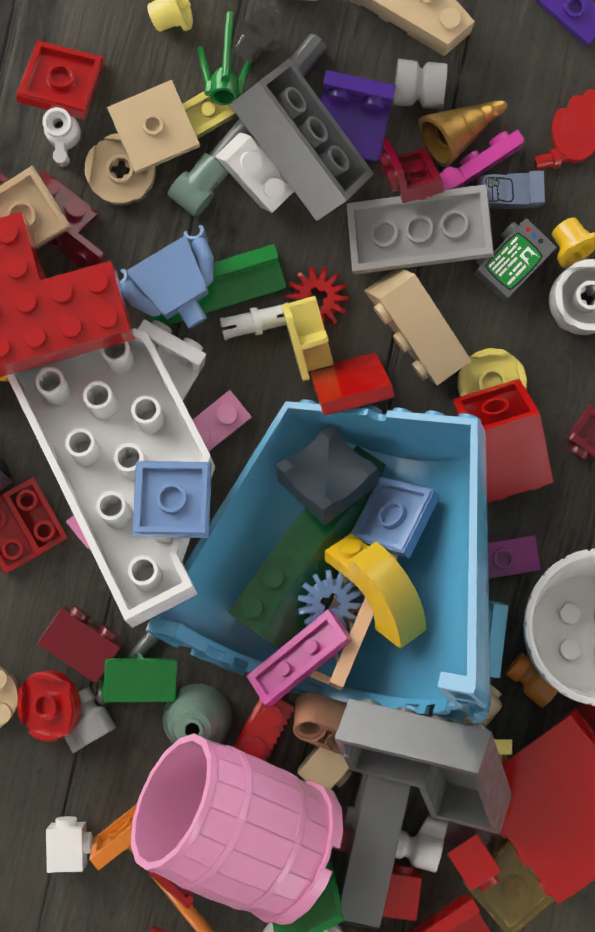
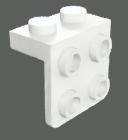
M144 319L138 330L148 333L183 401L205 364L206 353L202 352L203 347L189 338L181 340L172 335V330L162 322L154 320L151 323Z

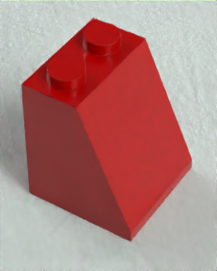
M520 379L452 399L457 417L463 413L474 415L481 420V424L484 427L486 433L487 503L500 501L508 496L528 490H536L541 486L553 483L540 412Z

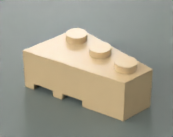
M350 0L356 5H362L379 15V18L383 21L391 22L407 32V35L443 56L470 35L475 22L456 0Z
M403 268L394 269L364 290L375 305L374 310L385 324L388 323L394 331L393 338L404 353L408 351L415 360L411 365L423 381L428 378L434 384L439 385L472 361L415 274Z

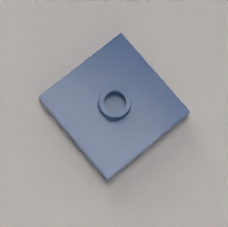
M136 461L132 535L134 537L209 538L211 462Z
M379 477V484L374 487L351 533L368 546L378 542L390 554L409 559L440 495L433 489Z

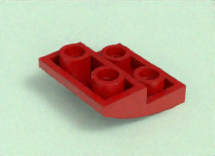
M34 477L3 493L0 497V568L5 575L68 539Z

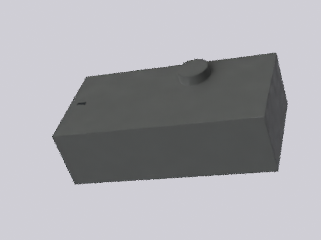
M287 59L229 104L279 170L281 178L291 186L316 221L346 202L374 174L290 59Z
M360 773L353 807L347 806L343 827L348 828L336 882L344 920L380 928L411 785Z

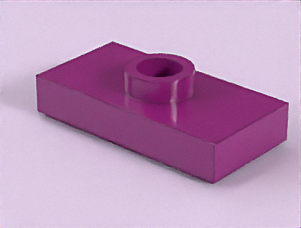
M535 535L488 543V579L541 570Z

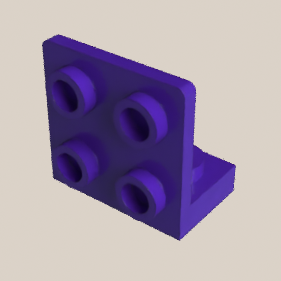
M326 70L321 102L362 158L369 162H379L382 141H384L396 85Z

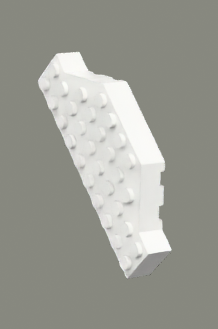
M134 328L135 340L7 375L125 621L132 628L198 594L182 563L190 538L134 537L132 535L136 461L211 462V478L215 469L211 455L148 333Z

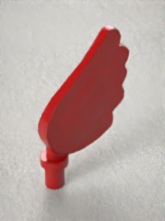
M587 90L582 96H573L566 108H560L556 111L551 129L554 149H550L547 154L533 157L536 170L549 167L553 169L561 168V163L563 162L581 163L595 151V90Z

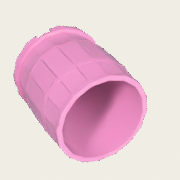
M191 734L179 738L170 746L150 772L139 796L133 817L131 848L137 864L147 871L154 872L174 882L183 889L230 906L233 909L252 912V914L266 923L291 924L310 910L327 886L332 874L331 870L326 869L332 847L340 849L343 835L342 807L334 791L311 780L304 782L292 773L235 747Z

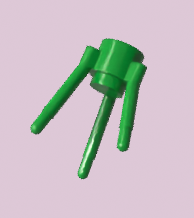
M232 11L226 13L223 64L221 68L215 71L212 77L204 48L202 46L197 48L205 82L204 94L210 96L211 100L219 105H229L244 93V86L253 63L252 57L246 59L239 78L236 72L230 68L233 35Z

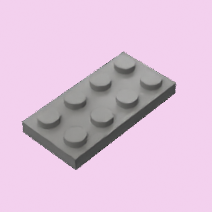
M486 184L444 190L443 193L433 195L427 200H414L407 203H402L400 196L347 203L351 262L354 274L494 257Z

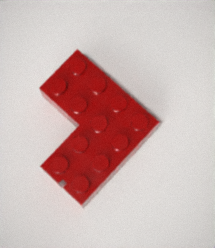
M18 212L0 217V377L135 340L118 274L111 261L44 279L31 227L23 213Z

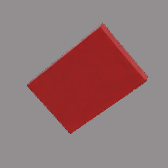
M376 352L335 362L334 365L309 372L323 415L395 397L392 384Z

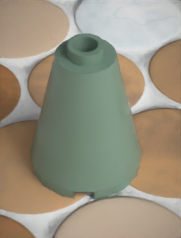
M203 683L189 684L177 690L175 702L166 703L162 719L164 731L172 744L179 738L191 734L223 744L231 731L233 723L232 709L227 699L215 687ZM190 723L197 724L199 729L190 726Z

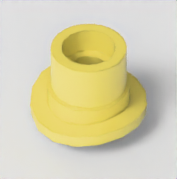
M155 0L147 5L151 21L159 32L174 26H181L184 31L191 30L193 17L189 0Z

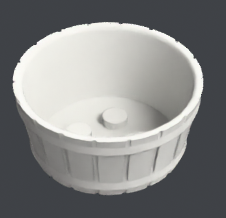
M587 549L570 554L565 559L562 558L541 576L528 598L524 612L523 628L527 653L542 678L562 695L574 701L595 706V549L590 551Z

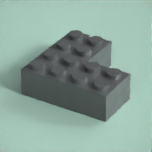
M363 699L362 701L348 700L334 739L341 753H344L343 757L351 771L419 787L431 817L500 834L512 793L492 731L475 723H470L467 726L453 723L450 719L440 715H433L432 717L418 715L415 711L405 707H398L397 709L383 707L380 703L371 699Z

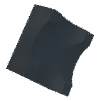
M331 425L321 431L305 449L291 457L285 458L276 465L278 482L323 525H327L379 484L378 468L371 461L356 453Z

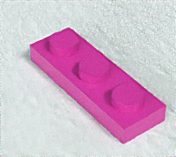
M326 610L246 677L264 705L272 706L353 639L334 611Z

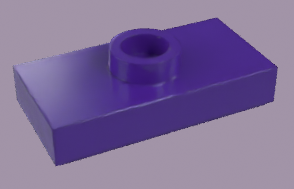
M592 0L535 1L584 46L588 47L595 39V3Z

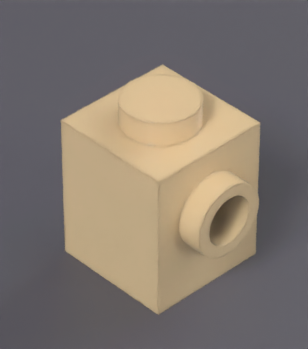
M316 746L298 767V774L304 780H311L330 790L334 785L340 788L353 772L349 769L343 755Z

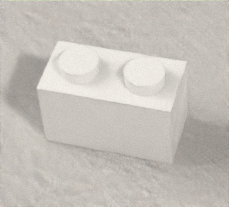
M240 132L215 156L260 208L273 213L294 192L291 186L281 178L279 170L261 146L250 135Z

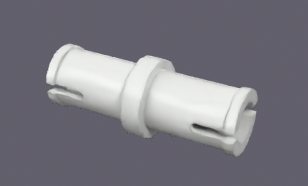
M281 305L260 310L257 307L249 309L250 312L220 318L221 327L236 325L235 328L222 331L224 340L254 332L257 336L263 334V330L286 325L284 317L277 318L278 314L283 313Z

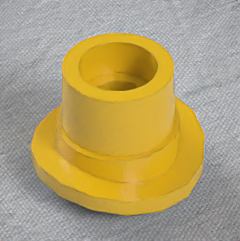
M573 217L563 221L552 232V237L560 248L557 260L563 268H568L576 262L585 260L595 250V232L589 233L588 230H585L577 218Z

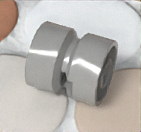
M398 59L393 105L409 107V105L412 106L418 100L422 108L442 110L447 80V63L427 62L423 68H420L418 61Z

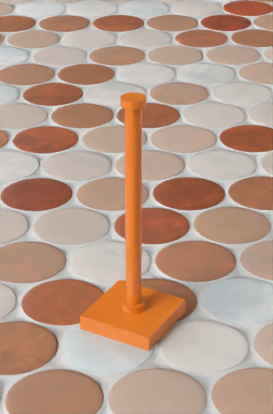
M137 804L93 838L89 860L98 871L124 850L129 849L133 854L131 833ZM154 879L196 932H215L193 904H191L189 910L186 909Z

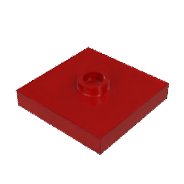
M37 40L16 94L17 102L45 110L59 107L66 110L70 116L85 119L104 67V57Z

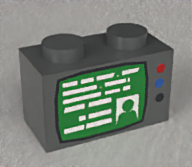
M527 218L520 225L513 221L499 236L504 242L494 251V257L480 258L475 261L479 268L475 271L474 275L503 303L557 248Z

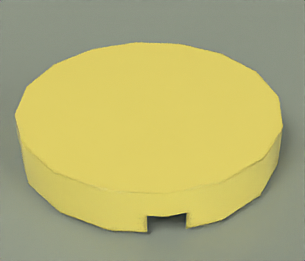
M487 348L475 352L470 356L472 361L460 369L457 377L459 396L516 379L521 380L525 389L527 387V377L523 365L518 359L503 349Z

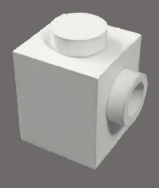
M72 816L58 817L55 819V823H51L47 827V873L83 872L87 865V854L91 853L93 842L92 832H86V822H77V817Z

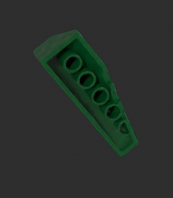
M357 445L353 450L363 458L371 461L378 468V476L382 477L386 464ZM373 489L327 525H323L305 507L269 554L228 613L278 649L306 628L308 625L304 621L310 614H299L298 609L307 606V603L299 601L298 595L307 596L309 592L302 586L306 582L313 587L316 582L312 576L316 573L320 580H325V570H331L332 579H337L339 571L325 561V550L351 534ZM331 593L329 598L323 597L321 599V602L325 605L324 611L333 601L334 593Z

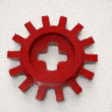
M310 267V277L306 278L299 272L297 276L301 283L299 285L293 282L289 283L288 286L295 289L296 292L295 294H287L286 300L298 301L311 297L310 290L317 288L319 293L325 291L327 297L323 299L324 305L319 307L325 329V319L329 318L334 325L338 321L333 314L337 311L344 315L346 312L345 309L339 306V302H348L349 297L340 296L339 291L347 287L345 283L338 286L334 284L339 277L337 273L328 279L326 278L327 268L323 267L321 275L316 276L314 267Z

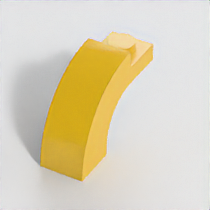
M351 533L325 550V561L351 580L366 597L374 615L375 630L400 649L426 631L425 614L415 587L400 564L378 542L368 546Z

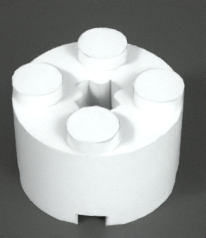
M595 259L574 263L556 278L550 289L549 307L553 318L560 328L573 334L590 335L595 333ZM585 290L587 296H593L594 301L588 305L586 300H582L580 296Z

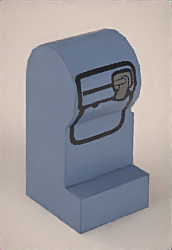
M530 171L529 173L507 175L492 174L477 178V186L485 184L487 186L489 209H540L545 203L544 171Z

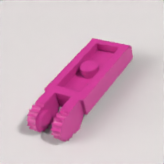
M517 129L510 135L507 131L500 133L489 142L491 147L481 154L475 150L465 156L460 161L461 167H447L444 169L443 173H439L444 190L466 186L518 152L524 143V138Z

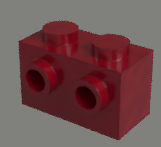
M75 605L71 609L67 606L62 607L37 644L94 683H98L104 676L105 660L116 658L124 646L118 641L120 635L105 625H102L99 629L88 621L91 616Z

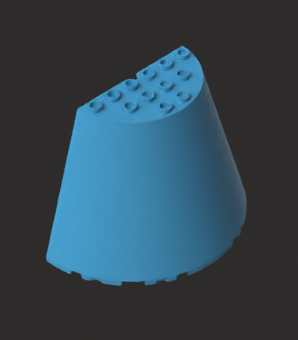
M302 399L300 402L285 401L210 522L209 538H201L184 564L198 594L152 617L146 631L176 648H179V646L192 648L190 655L211 662L240 676H244L245 672L251 673L279 650L229 614L228 611L290 526L305 509V506L278 482L276 465L285 458L291 457L305 449L321 431L331 425L352 449L358 445L386 464L382 477L433 489L440 495L410 558L398 556L396 560L406 572L418 593L425 614L426 631L400 649L375 630L373 615L342 691L307 677L289 693L298 695L316 693L347 705L349 699L357 701L371 699L380 703L383 707L392 709L405 707L422 716L440 715L450 719L453 723L463 725L465 717L471 718L470 722L476 724L483 722L488 716L491 706L486 433L481 420L474 415L465 413L455 417L445 416L440 412L431 410L426 411L425 414L413 413L404 408H394L393 411L388 410L387 414H382V410L372 405H364L361 408H352L323 415L320 404L312 400ZM356 586L351 588L350 591L352 592L359 588ZM361 592V595L354 598L353 602L363 603L364 596ZM344 618L343 620L347 626L346 630L350 634V628L348 626L346 618ZM343 648L338 652L339 658L343 651ZM334 656L315 671L332 677L337 665Z

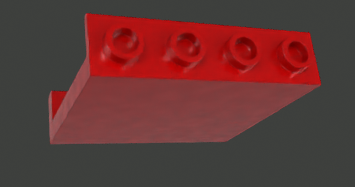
M576 707L567 712L558 723L502 762L512 797L500 835L511 841L516 848V855L525 867H530L538 877V883L542 891L548 897L552 896L558 904L595 880V731Z

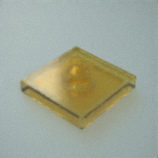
M509 841L493 855L502 869L501 872L496 874L500 880L484 892H481L479 887L471 891L466 882L463 881V883L504 932H518L555 899L552 896L548 897L542 891L537 875L530 867L527 868L520 862L516 855V848Z

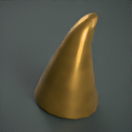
M492 101L422 116L419 119V129L431 156L442 167H448L490 122L506 110L507 103L505 101Z

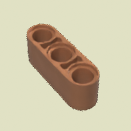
M316 693L301 694L295 701L293 726L295 736L308 743L344 755V753H341L334 737L346 705Z

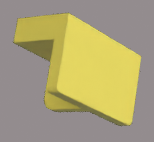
M315 296L281 305L302 380H310L308 372L334 365L317 299Z

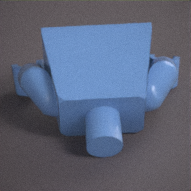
M199 225L200 233L198 235L189 236L186 230L182 238L127 271L125 269L120 270L124 275L120 281L123 296L132 307L152 317L162 314L166 319L179 313L189 329L207 318L197 301L209 294L207 287L213 281L214 256L202 225Z

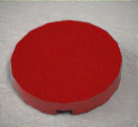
M55 670L36 672L29 676L30 678L22 683L18 690V717L22 724L26 723L27 727L31 730L28 733L36 739L44 742L63 739L74 731L80 721L82 710L80 695L74 683L65 674Z

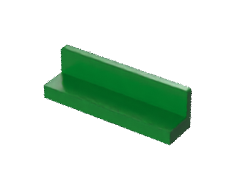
M268 245L214 262L213 281L207 287L209 294L197 301L203 312L208 314L285 290L286 283L275 245ZM179 313L169 319H166L162 314L154 317L150 316L152 323L154 320H157L167 326L184 321Z

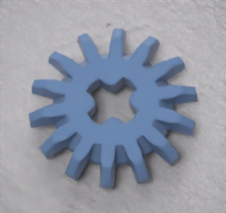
M325 570V580H320L318 574H314L312 577L316 584L312 587L305 582L302 586L309 592L308 595H298L299 601L307 603V606L298 609L299 614L309 613L310 616L304 622L306 625L311 624L325 612V605L321 602V599L323 597L329 598L331 593H334L340 605L338 608L332 607L330 610L334 611L345 629H347L343 619L347 617L355 621L357 616L351 613L350 610L361 608L362 603L353 602L354 598L361 595L360 589L351 592L350 589L354 583L351 580L346 584L343 583L344 575L340 572L337 579H332L331 570Z

